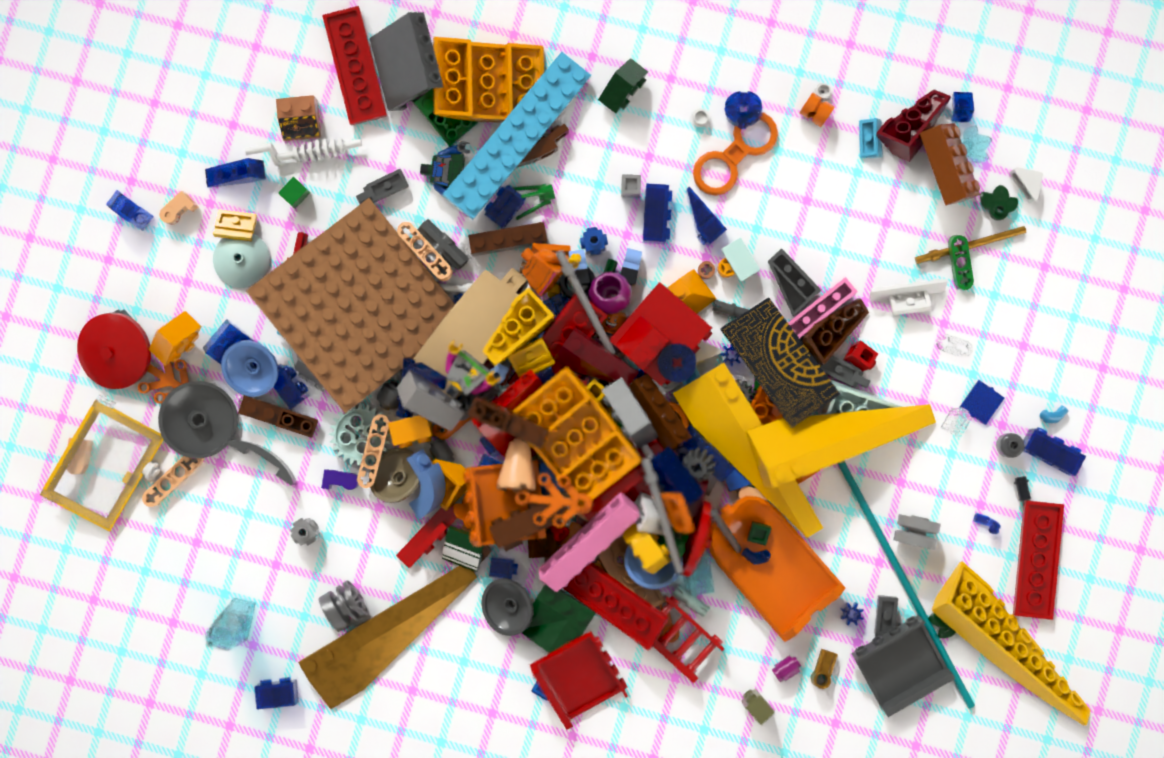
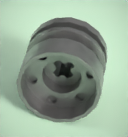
M349 580L343 582V587L341 585L336 587L338 596L330 590L318 598L326 619L337 632L351 625L349 616L357 622L360 620V616L365 617L368 615V610L361 593Z

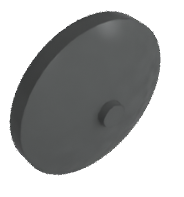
M204 381L184 383L173 389L163 400L158 413V427L165 443L175 452L189 458H206L221 452L228 446L227 442L233 439L238 425L237 409L232 398L219 386Z

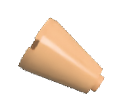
M515 438L514 441L509 443L497 482V489L507 491L508 488L516 493L519 490H527L531 493L536 491V482L530 446L526 441Z

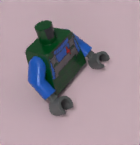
M460 141L457 145L438 152L437 155L433 156L432 165L421 164L420 175L430 176L431 185L440 195H443L464 169L465 155L461 153H470V150L465 149V146L470 144L469 142Z

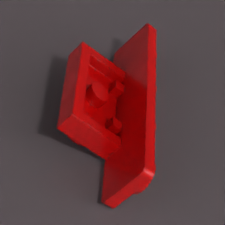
M453 505L447 511L441 507L396 554L408 568H411L424 553L428 555L435 548L433 543L437 539L441 541L446 536V530L457 519L453 511Z

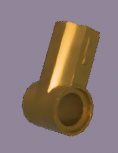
M825 649L820 650L815 669L810 677L814 686L819 689H826L830 686L831 675L838 654ZM823 674L825 681L822 684H818L816 679L819 675Z

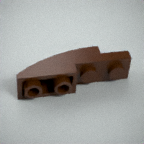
M565 123L561 126L558 124L550 130L551 133L546 137L543 135L517 167L538 162L557 152L558 146L556 142L569 134V129Z
M245 395L238 411L239 414L313 438L318 419Z
M475 397L468 416L501 432H507L540 449L543 448L550 429L535 423L534 420L478 397Z

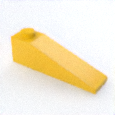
M528 287L513 300L509 310L502 318L501 323L482 352L494 366H497L546 330L555 320L554 314Z

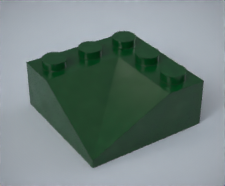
M545 584L533 602L532 621L522 634L546 652L551 653L582 636L596 612L564 590L560 589L558 592H555Z

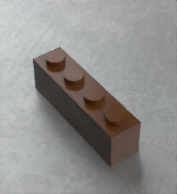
M544 222L468 235L473 257L531 247L532 243L548 244Z
M649 374L634 380L628 388L658 435L657 439L667 454H670L683 447L692 436Z
M531 503L527 505L528 509L523 512L518 509L509 513L510 517L505 520L500 517L491 521L492 525L489 526V530L497 548L505 547L554 525V517L563 515L568 510L567 506L561 507L550 516L544 525H537L534 522V516L537 513L544 512L551 504ZM543 516L537 517L538 523L543 522ZM558 518V519L556 520V523L562 521L563 519H562V518Z

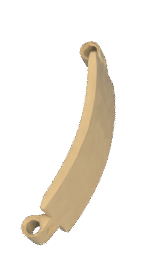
M511 268L503 279L499 280L488 270H484L429 337L405 370L404 376L411 370L447 394L446 390L452 383L446 379L445 365L449 352L448 346L453 340H455L454 345L456 347L462 344L461 350L467 351L481 364H484L488 358L482 351L498 328L502 318L506 315L513 300L519 296L517 293L526 284V277L514 268Z

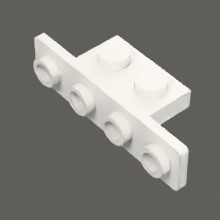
M936 278L931 281H915L908 284L899 283L886 287L877 286L871 289L869 300L873 302L889 299L893 315L930 311L932 305L928 294L945 292L948 282L947 279Z

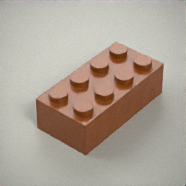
M955 123L940 124L921 132L920 136L945 206L958 204L979 196L980 185L974 178V169L966 156L967 149L961 142V132Z

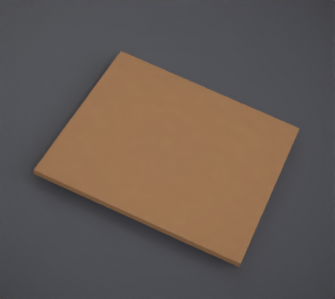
M370 198L245 291L345 414L409 364L455 306V303L438 282L435 281L430 272L398 235L397 231Z

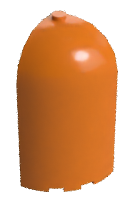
M745 496L732 505L726 504L720 510L722 513L720 516L742 547V550L738 553L734 551L715 521L711 525L709 537H712L709 548L710 554L721 570L784 642L798 635L805 625L812 620L811 615L817 610L821 612L829 604L837 600L846 589L786 518L764 499L757 496ZM752 521L771 526L772 529L766 546L747 541Z

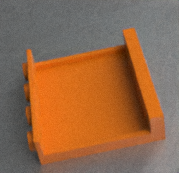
M532 460L536 491L531 492V494L541 495V486L538 481V460ZM503 464L468 467L463 472V481L467 484L465 500L466 503H469L467 519L471 523L472 530L469 533V537L473 546L496 544L489 530V526L492 525L491 521L500 517L505 520L510 517L509 513L520 509L523 512L528 509L527 506H521L516 502V492H513V490L507 488V491H501L497 489V482ZM521 494L520 500L524 501L526 499V495ZM542 529L518 541L546 538V531Z

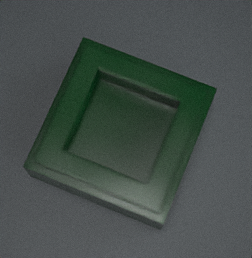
M752 521L747 541L766 546L772 529L771 526Z

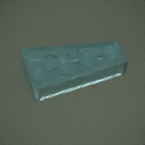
M233 598L210 625V628H207L204 637L207 640L206 646L230 651L247 641L256 602Z

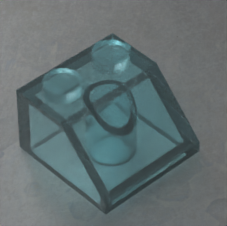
M706 549L690 577H683L684 588L686 591H689L691 596L715 593L710 554Z

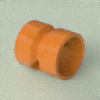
M812 92L799 114L807 119L812 118L814 124L822 127L835 106L827 101L822 102L821 97Z

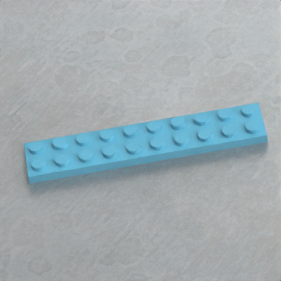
M561 52L442 196L466 216L474 220L591 78V74L565 53Z

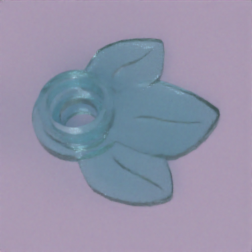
M976 125L968 127L961 139L962 144L968 148L966 156L976 163L986 162L989 160V156L984 150L989 147L992 138L987 135L978 134V127Z

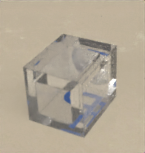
M960 406L958 408H951L940 428L955 437H962L973 417L968 415V410Z

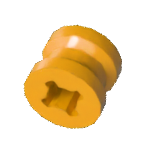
M722 259L717 266V271L720 276L730 278L735 272L727 259Z

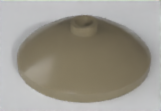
M398 447L382 454L383 457L380 459L375 482L370 487L372 493L378 499L386 503H398L409 498L417 490L420 482L407 460L408 457L415 454L413 451L407 448L399 449Z

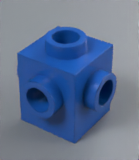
M598 227L587 228V232H583V237L580 238L581 249H585L586 254L590 253V256L602 254V251H605V245H608L607 234H603L602 229L598 230ZM596 237L598 241L597 243H592L590 239Z

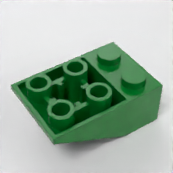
M434 88L412 100V103L449 147L479 123L434 115Z

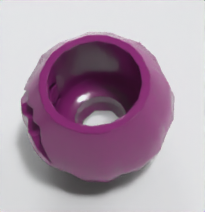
M604 272L592 281L589 289L591 302L608 314H617L629 305L632 296V287L627 279L620 273ZM611 293L617 294L614 298L606 299Z

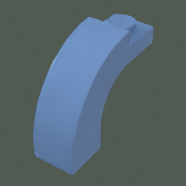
M424 449L407 458L420 482L419 496L408 503L418 520L440 506L446 490L444 474L439 463L433 465Z

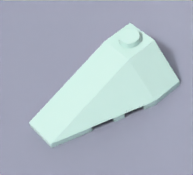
M831 380L839 391L840 396L823 406L821 412L823 415L902 406Z

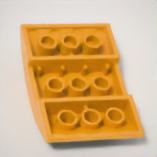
M434 36L433 48L443 83V88H434V115L466 121L502 123L544 73V46L519 43L471 42V39Z
M567 367L513 410L534 420L535 423L550 429L543 448L540 449L528 442L527 444L533 447L556 475L557 481L562 475L569 477L570 483L577 492L588 495L591 500L642 461L614 419L589 389ZM567 478L561 480L562 485H566L568 482ZM584 500L578 502L579 507L585 505Z

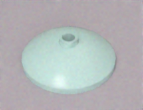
M255 234L252 235V242L222 238L217 243L213 252L214 270L218 277L230 286L236 288L251 287L262 279L269 270V249L265 242ZM240 254L241 260L236 261V256Z

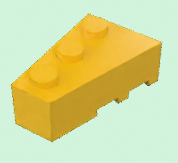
M636 522L631 524L622 534V537L633 549L634 555L643 563L642 567L647 572L654 575L672 561L668 556L670 555L668 548L664 544L661 546L657 541L659 536L654 533L638 531Z

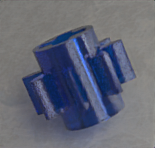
M730 344V348L723 346L725 352L719 354V356H724L725 360L722 363L730 362V367L733 366L734 361L740 364L741 362L738 359L740 356ZM728 350L730 352L735 351V359L727 357L729 355Z
M846 602V607L840 608L843 611L840 619H847L846 625L848 626L851 622L857 626V621L864 619L861 616V612L864 609H857L858 603L856 602L853 603V606ZM850 610H853L855 612L853 614V618L848 616L850 614Z

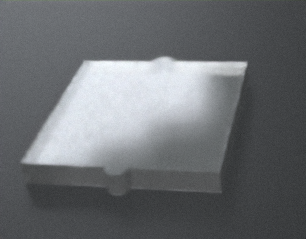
M461 242L460 246L477 270H480V265L465 244Z

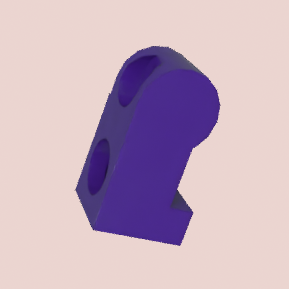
M324 469L321 488L329 490L332 489V485L343 486L347 490L356 489L359 486L357 482L358 475L350 472Z

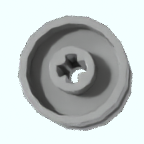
M902 514L898 515L897 524L908 528V532L896 530L893 541L936 550L937 540L926 536V533L938 534L941 527L940 523L915 515H911V517Z

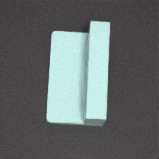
M741 237L721 249L739 281H743L760 271L759 266Z

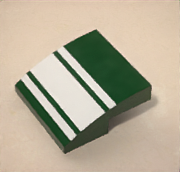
M450 526L444 542L442 559L478 572L483 557L484 545L473 546V543L470 542L469 532Z

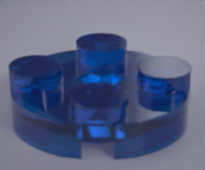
M741 91L734 92L725 102L724 110L727 121L739 129H746L754 125L763 114L761 99L752 91H747V93H741ZM747 106L748 108L747 111L741 112L740 107L745 108Z
M675 343L666 346L660 352L657 364L661 375L665 379L673 382H682L694 374L697 361L696 355L690 347ZM674 358H681L682 367L679 368L677 366L674 368L672 360Z

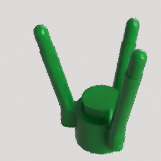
M552 184L512 188L513 191L537 190L536 192L523 194L521 198L538 196L540 201L543 200L540 204L518 215L516 220L529 215L545 205L551 204V200L555 199Z

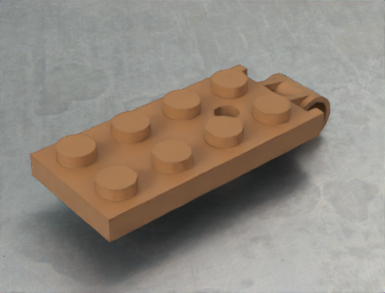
M622 535L613 540L607 549L597 555L606 573L649 604L657 607L666 602L659 589H647L639 586L629 577L625 568V562L618 563L617 557L621 556L624 560L626 549L629 546Z

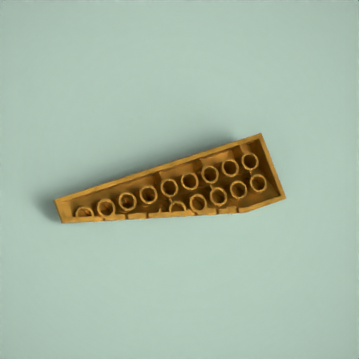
M461 566L454 568L300 660L298 664L306 678L327 706L333 709L363 691L477 578L475 572Z

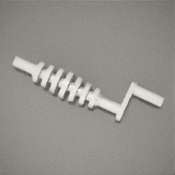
M338 138V143L336 139H330V144L328 139H323L322 143L319 139L315 140V146L312 141L308 142V149L306 144H302L300 149L296 146L293 147L291 152L278 154L272 142L264 145L245 148V154L247 156L269 152L274 165L279 166L280 161L290 159L301 162V157L304 162H309V156L311 161H317V157L319 161H323L324 154L326 159L332 157L331 152L336 157L339 155V151L341 154H345L347 149L362 147L363 145L361 139L345 142L343 138Z

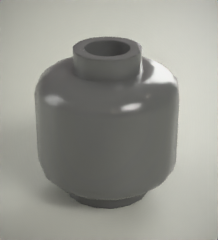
M390 381V383L386 382L382 385L377 395L381 408L388 411L399 408L401 404L397 391L399 383Z
M1015 433L1002 434L996 441L998 453L1007 458L1018 457L1022 454L1025 446L1021 436Z

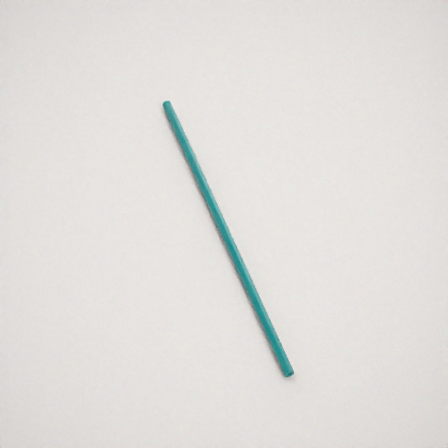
M845 461L837 463L917 614L925 621L924 625L947 668L953 673L955 677L953 681L968 709L973 708L975 704L932 623L928 620L924 608Z

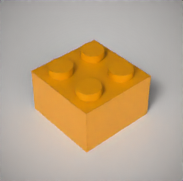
M185 310L156 331L149 351L164 365L170 362L174 363L181 357L182 353H188L195 347L194 342L199 338V331L202 326Z
M420 415L388 423L393 446H399V449L413 446L412 442L418 441V444L432 441L431 437L435 436L432 421Z

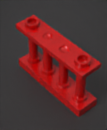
M665 594L663 598L668 603L661 609V612L667 616L675 608L682 616L662 638L660 637L656 640L653 647L694 684L699 679L695 674L697 672L696 669L716 647L722 652L725 648L721 645L723 641L715 634L711 636L678 606L680 602L673 595L669 598ZM689 621L696 627L695 631L677 651L671 652L667 648L668 642ZM701 634L705 635L711 642L691 664L685 665L681 661L683 659L682 656Z

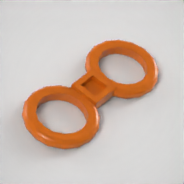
M759 111L747 112L739 117L734 125V141L723 152H706L694 164L693 178L697 187L704 193L714 196L730 191L737 182V165L747 155H763L776 144L778 129L772 117ZM753 119L763 121L770 130L769 141L764 146L758 148L748 146L741 137L742 126L747 121ZM719 159L729 167L730 178L722 187H710L702 180L701 167L708 160Z

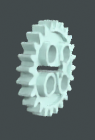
M360 403L358 409L354 406L346 414L338 412L339 419L333 418L336 425H330L334 432L329 433V435L334 436V439L329 441V443H335L336 446L332 450H339L337 457L344 455L343 462L350 459V465H353L357 460V465L360 466L363 453L360 452L359 446L367 441L364 438L358 439L359 436L348 430L346 425L362 432L364 436L368 437L372 419L377 415L378 408H374L371 411V405H367L364 409L363 404ZM359 416L362 420L361 425L355 427L353 420ZM380 417L375 423L378 425V433L384 435V432H380L381 426H385L386 422ZM346 433L351 434V441L349 443L343 441V436ZM387 433L386 439L391 437V434ZM374 436L371 438L375 441V444H371L373 447H378L381 444L380 437ZM385 439L384 446L385 444H391V442ZM368 455L365 458L367 465H369V459L376 462V457L373 455Z

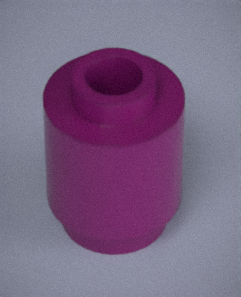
M789 655L775 664V667L771 670L781 683L798 674L801 664L796 657L791 658Z

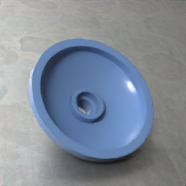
M246 340L233 344L226 350L221 362L222 374L227 384L233 390L245 396L257 397L266 394L274 387L278 379V364L274 355L268 348L258 342Z
M630 545L627 547L624 559L625 568L629 577L639 586L647 589L665 588L672 584L680 575V573H676L673 561H670L654 575L647 572L642 567L643 563L634 555ZM682 556V557L680 558V560H681V563H682V566H683V556Z

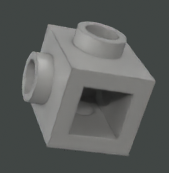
M301 517L293 523L294 527L290 529L292 540L296 544L299 543L300 546L307 544V546L311 545L317 540L316 536L320 534L318 524L310 518L303 520ZM301 529L306 530L305 536L301 533Z

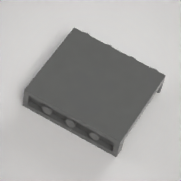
M408 12L369 38L388 111H403L407 109L406 103L428 90L443 88L424 12Z
M918 615L909 617L905 623L890 628L886 634L876 636L872 639V642L857 647L851 653L880 708L888 718L955 679L924 625L925 621Z

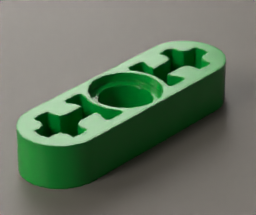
M953 235L948 240V248L954 284L959 289L968 290L974 284L968 241L962 235ZM957 239L959 241H962V244L959 245V249L958 247L954 246V243L957 242ZM959 251H962V252H963V251H964V254H962V253L955 254V252H959ZM964 257L965 265L959 268L956 261L958 258ZM966 270H967V272H963V274L958 273V271H966ZM963 276L968 279L965 285L960 283L963 280Z

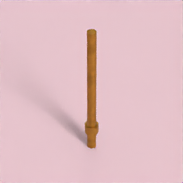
M1021 226L969 241V249L1024 234L1027 232L1026 227ZM949 248L931 250L927 254L915 257V262L920 264L930 260L931 262L940 260L941 257L950 255Z

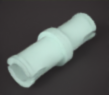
M680 584L672 593L682 600L686 607H691L701 617H704L707 614L706 612L710 610V607L700 601L696 594H691Z

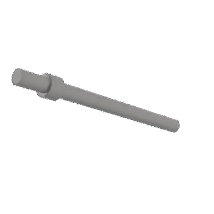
M563 251L557 252L556 256L562 266L561 270L564 276L568 277L602 344L614 354L615 350L574 273L575 269L572 263L568 262Z
M645 458L642 459L646 473L644 477L646 483L650 486L676 573H681L684 570L656 482L658 478L656 472H653L650 459Z

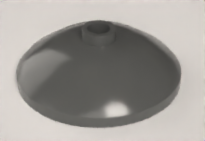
M501 578L491 582L485 588L481 600L482 612L492 629L502 635L515 636L529 627L533 618V604L528 592L521 584L512 579Z

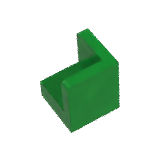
M294 176L278 192L294 209L311 193Z

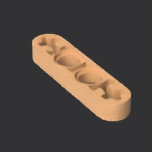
M402 222L397 228L398 235L440 281L449 280L453 274L450 265L410 222ZM404 228L409 229L410 233L413 235L412 238H410L406 233H404ZM417 240L424 242L421 249L414 248V243ZM435 254V261L428 263L426 261L427 255ZM438 264L444 270L446 269V275L441 274L440 270L436 267Z
M383 414L375 415L371 422L357 476V482L362 488H369L375 482L389 428V420ZM380 417L386 422V425H382L380 432H384V435L372 433L373 429L377 431L378 425L375 421L379 420ZM374 436H378L381 439V444L378 447H373L370 444V439ZM368 455L376 457V463L372 466L365 463V458ZM363 467L375 469L374 473L369 472V478L372 480L371 482L368 481L367 484H363V480L360 479L366 474V470H362Z
M183 456L144 492L142 496L144 505L148 507L159 505L202 465L204 458H197L198 462H192L188 467L183 462L189 463L192 458ZM179 466L185 469L183 477H178L175 473L176 468ZM165 479L171 483V487L167 491L161 487V483ZM158 491L163 494V496L161 494L156 495L154 498L155 502L148 501L150 499L149 494L154 495Z

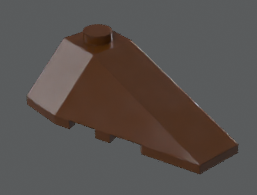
M857 298L815 323L803 337L802 342L817 363L825 365L867 316L869 311L862 299Z

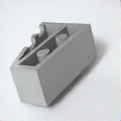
M411 370L408 371L397 386V391L404 408L449 431L453 430L465 414L460 401L451 398Z

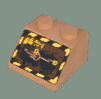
M314 95L276 99L277 119L283 141L321 138L318 100Z

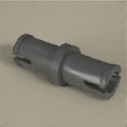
M717 299L714 303L717 306H713L712 311L729 315V318H737L749 310L736 306L735 303L729 304Z

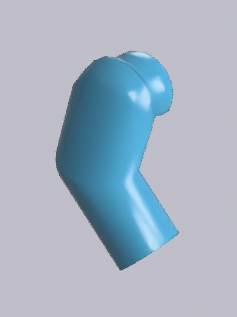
M1061 405L1055 412L1041 411L1039 417L1045 423L1055 424L1069 410Z

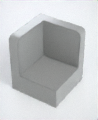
M622 174L621 197L640 198L641 175Z

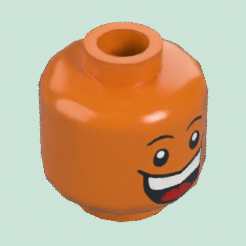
M622 311L617 314H608L601 324L604 331L615 334L626 321L627 315Z

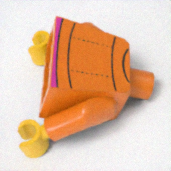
M530 248L525 249L521 257L527 264L522 273L526 277L530 288L534 289L540 297L547 292L548 297H556V294H559L561 289L556 283L563 274L562 266L556 253L546 249L534 253ZM575 253L568 258V255H565L568 262L572 263L574 269L578 268L581 256Z

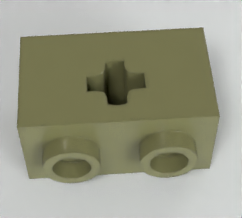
M756 688L748 690L742 696L741 702L760 725L776 713Z

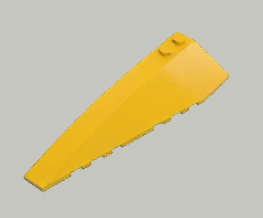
M926 404L808 416L792 428L785 418H781L746 431L764 486L774 488L936 423L931 405Z

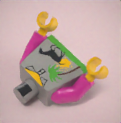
M455 340L450 343L445 365L446 379L452 383L446 390L450 397L455 399L461 391L465 395L470 393L477 395L488 391L501 380V377L498 379L494 378V370L491 372L467 351L461 350L462 344L456 347L454 345Z

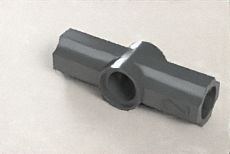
M429 219L424 221L417 229L432 247L458 271L469 261L468 256L456 246V243Z

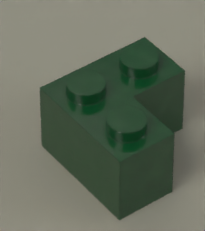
M630 58L615 71L598 101L615 114L620 109L625 110L630 103L629 97H633L638 89H641L646 83L647 79L645 77L649 71Z

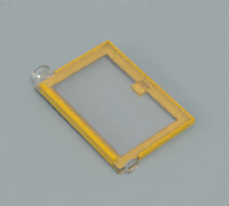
M98 394L39 495L42 496L41 501L45 504L52 506L54 502L110 532L141 480L144 467L154 458L163 442V438L156 430L115 409L116 402Z

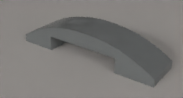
M229 440L227 444L242 454H248L252 450L278 467L279 470L276 476L289 485L293 486L297 483L294 474L287 464L267 448L242 440Z

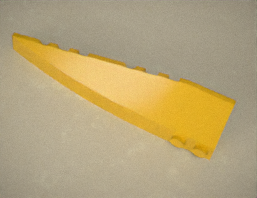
M725 363L719 364L673 393L692 426L806 538L823 529L821 522L796 480L774 488L764 486L746 431L762 426V423Z
M963 561L959 562L937 594L931 611L984 657L1019 684L1065 715L1086 726L1091 711L1075 690H1070L1065 677L1058 675L1054 670L1056 666L1052 661L1045 659L1043 650L1025 628L1021 629L1019 627L1018 619L1007 612L1004 608L1005 603L1001 598L997 599L994 596L992 587Z

